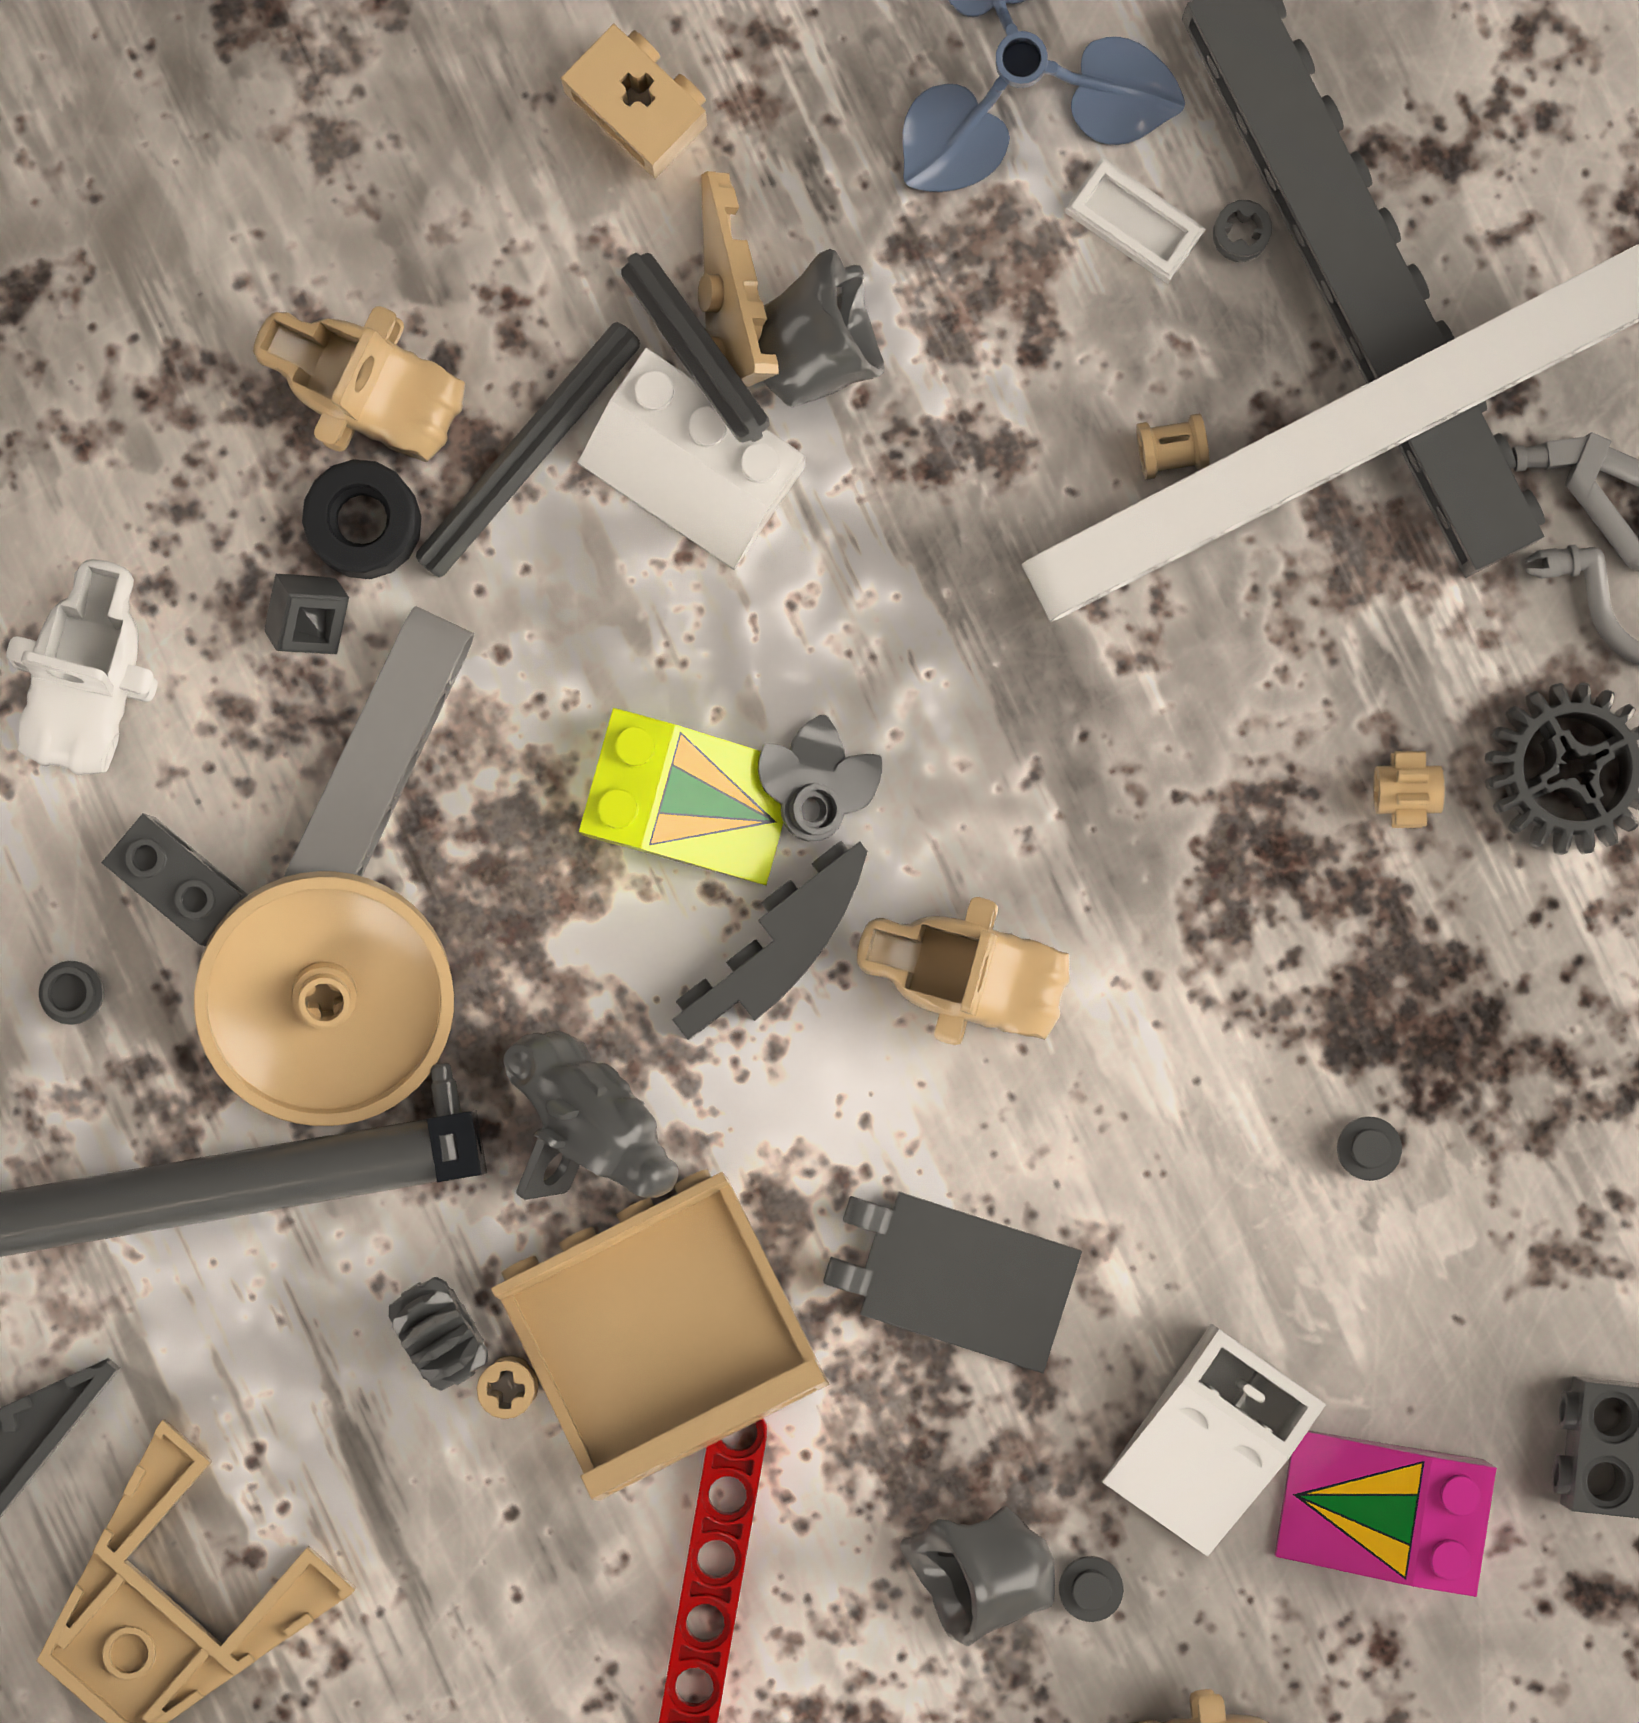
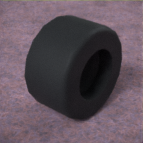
M352 459L331 466L314 480L304 499L302 524L308 544L330 568L347 577L373 579L394 572L410 558L420 539L422 516L415 495L396 471L376 461ZM360 495L371 496L379 500L384 506L387 515L386 527L382 534L374 541L365 544L353 543L347 540L341 534L338 526V514L343 504L349 499Z

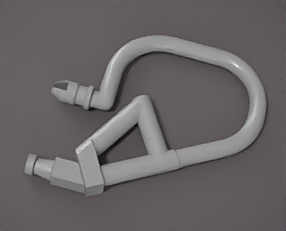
M1593 432L1579 438L1547 441L1527 448L1524 446H1514L1512 448L1516 460L1515 472L1526 471L1527 468H1544L1547 470L1571 467L1566 479L1567 488L1626 565L1639 572V534L1637 536L1595 482L1600 470L1639 487V459L1611 448V440ZM1574 544L1568 545L1567 549L1537 550L1526 558L1525 564L1542 560L1543 568L1526 569L1527 573L1541 579L1559 577L1563 574L1579 576L1580 572L1584 570L1588 606L1596 630L1614 652L1624 659L1639 665V641L1625 632L1613 613L1605 556L1599 548L1578 549Z

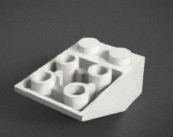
M1210 1324L1102 1482L1208 1557L1290 1458L1326 1404L1219 1328Z

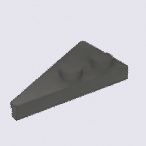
M107 1358L0 1408V1518L120 1370L121 1367L111 1359Z

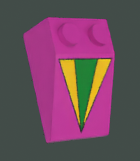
M1308 1431L1289 1459L1275 1556L1407 1586L1477 1597L1497 1468L1484 1459Z

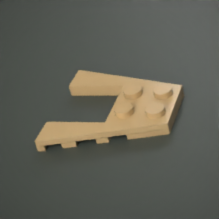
M165 1419L158 1424L154 1436L139 1465L136 1466L107 1527L103 1530L84 1572L70 1594L36 1660L106 1723H168L333 1606L346 1599L356 1589L350 1581L308 1546L222 1644L127 1560L128 1557L213 1462Z

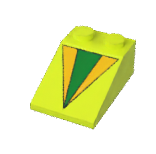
M617 708L612 709L579 828V833L583 836L767 886L784 823L781 817V804L771 798L764 791L760 783L758 761L761 751L665 721Z

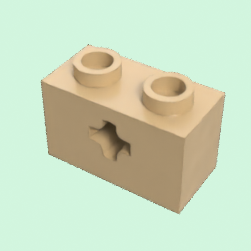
M613 23L561 77L564 93L656 179L707 127L706 110L701 107L706 102V99L699 89L685 76L678 74L672 79L656 64L661 58L659 53L640 33L633 30L627 36ZM632 88L635 92L641 94L649 88L651 104L646 107L642 102L636 101L629 107L627 91Z

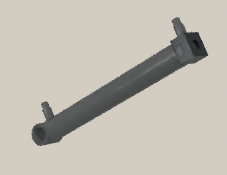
M449 1063L433 1065L431 1068L433 1080L431 1089L436 1117L2 1191L0 1192V1257L483 1175L487 1173L477 1110L461 1113L457 1084L453 1079L451 1065Z

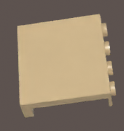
M708 1169L696 1172L675 1184L674 1188L677 1195L655 1206L651 1198L636 1202L616 1214L620 1222L619 1224L599 1234H596L594 1227L581 1230L559 1243L562 1252L539 1263L537 1257L532 1256L506 1268L501 1272L505 1281L491 1288L494 1296L502 1301L584 1473L580 1477L592 1500L600 1501L830 1385L729 1179L723 1172L711 1176Z

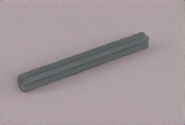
M619 322L613 323L419 548L416 552V558L423 567L439 578L449 571L639 349L640 340L630 329Z

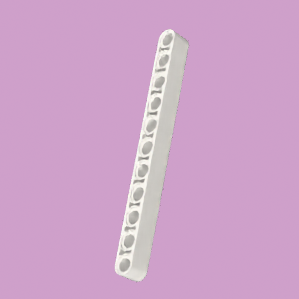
M1639 244L1030 558L1022 564V567L1049 621L1052 622L1108 595L1638 323Z

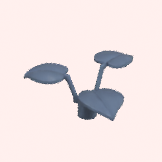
M948 0L959 13L967 17L981 16L995 7L997 16L1006 33V37L1000 42L996 52V69L999 77L979 104L969 89L958 84L932 86L914 100L905 117L902 132L904 154L903 179L909 187L917 190L947 192L974 185L988 177L1001 164L1006 155L1010 136L1004 122L987 112L993 107L1008 85L1015 88L1030 87L1037 83L1044 73L1050 74L1069 84L1079 86L1071 101L1073 118L1086 136L1096 142L1107 145L1128 144L1141 139L1169 119L1180 114L1185 107V100L1178 82L1168 67L1148 48L1131 39L1105 37L1092 41L1083 51L1081 74H1078L1058 65L1055 61L1048 60L1047 49L1038 36L1031 32L1018 31L1006 4H1018L1026 0Z

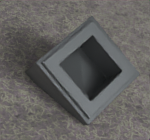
M276 573L265 622V633L276 651L337 654L349 596L339 581L332 577Z

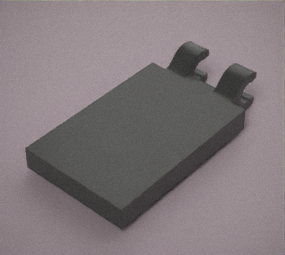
M898 1191L893 1209L850 1196L843 1216V1222L874 1231L876 1235L865 1267L830 1257L823 1279L824 1284L865 1296L860 1315L1044 1373L1082 1254L1080 1249Z

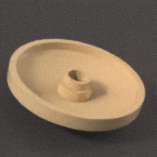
M336 871L306 872L283 877L260 887L239 901L224 916L210 936L197 969L194 990V1014L200 1042L214 1070L225 1084L247 1103L268 1115L292 1123L310 1126H336L362 1121L383 1113L407 1098L422 1084L431 1073L432 1066L438 1062L448 1040L454 1013V991L448 958L439 937L424 915L412 903L389 887L369 878Z

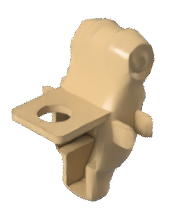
M381 306L372 309L364 327L339 319H322L313 323L302 322L290 313L275 312L270 314L263 322L254 342L253 352L257 361L261 365L280 372L287 379L293 394L303 404L321 415L315 427L314 435L326 447L335 451H344L349 445L354 432L358 431L371 440L382 442L389 449L409 455L423 462H428L446 444L450 424L463 408L465 382L448 373L435 362L421 359L413 352L397 346L404 329V323L396 317L393 311Z
M981 897L971 899L965 920L929 916L918 919L911 924H899L885 918H876L869 921L861 935L857 951V963L864 973L888 979L894 983L898 991L909 1002L930 1012L938 1013L939 1017L934 1036L937 1040L951 1045L961 1044L968 1021L987 1028H997L1002 1032L1017 1033L1045 1040L1060 1017L1059 1005L1064 988L1070 981L1068 953L1058 951L1038 941L1021 939L1012 933L993 930L998 906L993 901Z

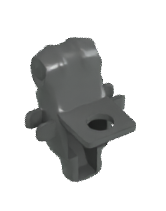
M561 1031L546 1032L544 1034L533 1033L524 1035L506 1051L503 1060L510 1082L530 1100L543 1124L542 1129H538L533 1134L538 1139L516 1190L518 1196L524 1200L564 1194L571 1188L580 1165L600 1177L609 1178L621 1184L630 1192L640 1197H660L673 1189L679 1176L678 1166L667 1157L665 1149L658 1142L655 1118L644 1106L645 1103L633 1095L629 1084L619 1076L613 1067L606 1063L591 1062V1056L584 1042ZM562 1153V1160L552 1176L544 1180L547 1166L555 1156Z

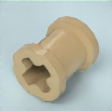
M1200 413L1190 415L1188 422L1152 428L1147 422L1137 423L1138 452L1145 480L1155 479L1159 471L1195 466L1200 471L1210 465L1207 435Z
M512 1355L500 1357L495 1363L488 1366L479 1377L476 1388L478 1401L483 1409L493 1417L501 1419L515 1418L524 1413L536 1398L539 1381L535 1370L529 1366L525 1359ZM506 1370L513 1372L514 1382L524 1384L525 1391L517 1393L512 1403L503 1402V1393L499 1390H492V1383L499 1381Z

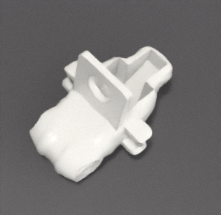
M96 559L83 562L74 574L73 589L69 597L53 607L43 624L37 641L15 636L9 642L6 658L11 661L14 668L31 673V685L27 692V704L19 721L20 739L18 751L42 766H62L70 769L77 775L107 772L118 744L119 723L124 716L126 698L149 702L155 695L158 682L153 678L152 672L146 668L135 666L138 651V631L129 613V598L133 589L134 579L130 571L115 563Z

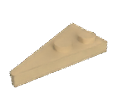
M707 171L701 174L704 275L699 282L698 303L701 311L705 312L706 331L746 387H749L779 374L776 354H761L758 341L767 317L763 302L758 294V281L748 241L732 239L730 214L736 215L739 209L735 189L731 185L729 173Z

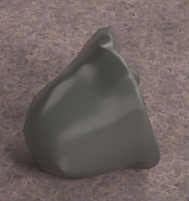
M832 249L819 253L793 284L780 296L764 305L767 320L763 325L758 344L761 354H776L779 374L763 380V382L786 405L791 407L834 394L852 383L880 377L885 371L884 360L865 307L864 272L860 265H851L845 268L837 252ZM836 287H842V293L837 296Z
M1007 1506L1000 1508L988 1520L971 1525L956 1524L949 1520L937 1519L929 1524L926 1531L916 1536L904 1537L900 1543L903 1555L912 1566L923 1586L932 1595L933 1604L946 1634L965 1646H970L987 1633L1007 1626L1032 1613L1048 1609L1054 1602V1558L1044 1538L1030 1530L1020 1517Z

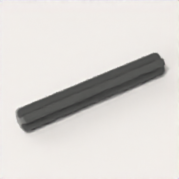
M634 253L627 258L628 263L621 269V275L734 437L741 443L749 440L752 442L760 440L763 437L762 432L770 426L769 417L654 256L650 253L642 255Z

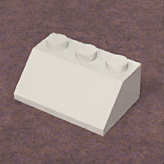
M645 348L608 402L577 463L735 570L805 468V455L767 429L762 432L763 437L756 442L751 440L744 443L739 442L696 381L648 348Z

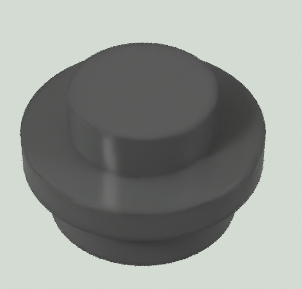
M64 961L54 965L44 974L39 985V1001L43 1010L51 1019L62 1024L75 1025L88 1021L99 1011L104 999V987L98 973L89 965L78 961Z
M1360 1117L1351 1121L1342 1130L1337 1142V1154L1341 1165L1349 1174L1358 1179L1374 1181L1388 1176L1395 1170L1401 1159L1402 1143L1396 1129L1387 1121L1377 1117Z
M1085 1556L1074 1560L1065 1568L1059 1581V1595L1063 1606L1073 1617L1085 1622H1097L1110 1617L1118 1609L1123 1598V1582L1119 1572L1110 1562L1100 1557Z

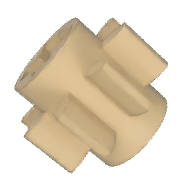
M1395 751V753L1390 755L1391 766L1375 767L1373 781L1376 814H1392V828H1422V826H1427V813H1442L1445 788L1442 766H1426V751Z

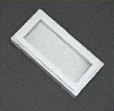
M1101 157L1064 212L1167 284L1206 229L1103 157Z

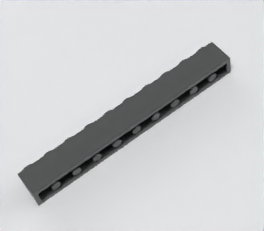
M1192 0L1187 3L1181 20L1366 384L1455 339L1450 328L1443 320L1435 322L1425 302L1430 297V293L1421 271L1415 264L1406 265L1396 245L1401 241V235L1393 216L1385 207L1378 210L1368 190V187L1372 186V178L1364 159L1357 151L1349 153L1339 131L1344 129V124L1336 104L1329 95L1320 96L1310 76L1315 73V66L1307 47L1301 39L1292 41L1282 21L1287 16L1283 0ZM1486 401L1398 445L1465 578L1535 544L1545 537L1540 528L1545 523V518L1536 497L1528 489L1523 492L1521 491L1511 469L1516 467V460L1508 442L1501 433L1492 434L1482 414L1487 411Z

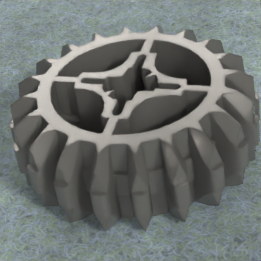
M1562 683L1554 684L1549 690V704L1538 691L1526 695V705L1531 716L1517 706H1513L1506 711L1505 715L1516 731L1505 727H1497L1493 730L1491 737L1496 742L1506 746L1507 749L1506 752L1490 751L1485 754L1486 763L1493 766H1503V775H1495L1486 779L1485 785L1487 789L1493 790L1505 786L1508 797L1498 800L1493 805L1496 813H1501L1515 807L1519 814L1508 826V829L1514 834L1524 830L1530 823L1533 824L1534 828L1529 839L1531 846L1535 848L1541 847L1547 841L1550 833H1553L1552 846L1555 854L1563 855L1568 853L1573 836L1581 854H1588L1594 852V832L1600 842L1609 847L1618 843V833L1613 822L1627 832L1634 831L1638 827L1639 823L1628 807L1639 810V747L1637 744V740H1639V726L1630 730L1625 724L1633 717L1636 709L1631 704H1627L1618 709L1614 714L1611 713L1610 709L1614 702V692L1610 690L1602 691L1592 705L1591 689L1588 683L1576 685L1571 702ZM1556 718H1575L1588 722L1598 728L1608 739L1594 746L1583 745L1576 741L1569 729L1563 731ZM1539 729L1544 738L1540 745L1545 754V765L1539 774L1526 782L1523 766L1525 751L1532 736ZM1563 754L1568 760L1577 758L1581 760L1596 754L1594 760L1583 765L1584 772L1576 774L1583 778L1581 783L1576 778L1566 780L1562 778L1547 784V780L1560 773L1559 766L1567 764L1561 760ZM1617 756L1619 781L1613 798L1604 808L1600 801L1604 793L1599 784V773L1606 763ZM1552 791L1560 792L1569 798L1575 808L1581 806L1588 820L1570 821L1556 817L1543 809L1535 799Z

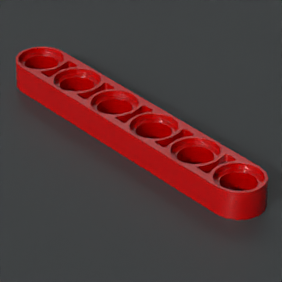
M765 1418L755 1422L757 1437L750 1446L744 1449L729 1447L722 1439L706 1447L659 1723H718L767 1440V1422ZM721 1477L736 1478L745 1487V1503L734 1512L717 1510L710 1501V1487ZM712 1540L726 1542L735 1553L733 1568L721 1576H713L706 1573L698 1562L700 1549L705 1543ZM710 1604L721 1611L724 1617V1627L718 1636L712 1639H700L690 1632L687 1625V1617L689 1612L698 1605ZM689 1668L704 1670L710 1675L713 1682L711 1695L700 1703L685 1701L679 1696L676 1689L678 1676Z

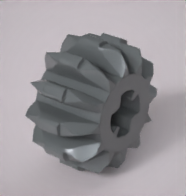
M434 1277L424 1283L419 1282L401 1293V1297L389 1305L388 1317L393 1324V1330L398 1335L401 1345L408 1353L412 1364H415L423 1379L427 1380L431 1387L442 1391L454 1384L459 1385L472 1377L476 1370L488 1362V1349L483 1343V1337L478 1332L475 1322L466 1311L464 1304L460 1302L454 1290L448 1286L446 1281Z

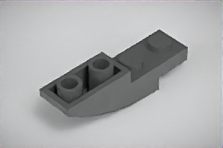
M842 841L838 842L812 863V866L818 872L816 876L799 889L790 880L761 902L768 913L758 921L773 939V942L763 948L755 939L726 962L733 973L715 987H712L705 978L676 1001L682 1012L672 1020L687 1040L692 1039L739 1001L754 1021H756L782 999L808 971L831 939L844 917L856 890L868 852L860 841L850 849Z

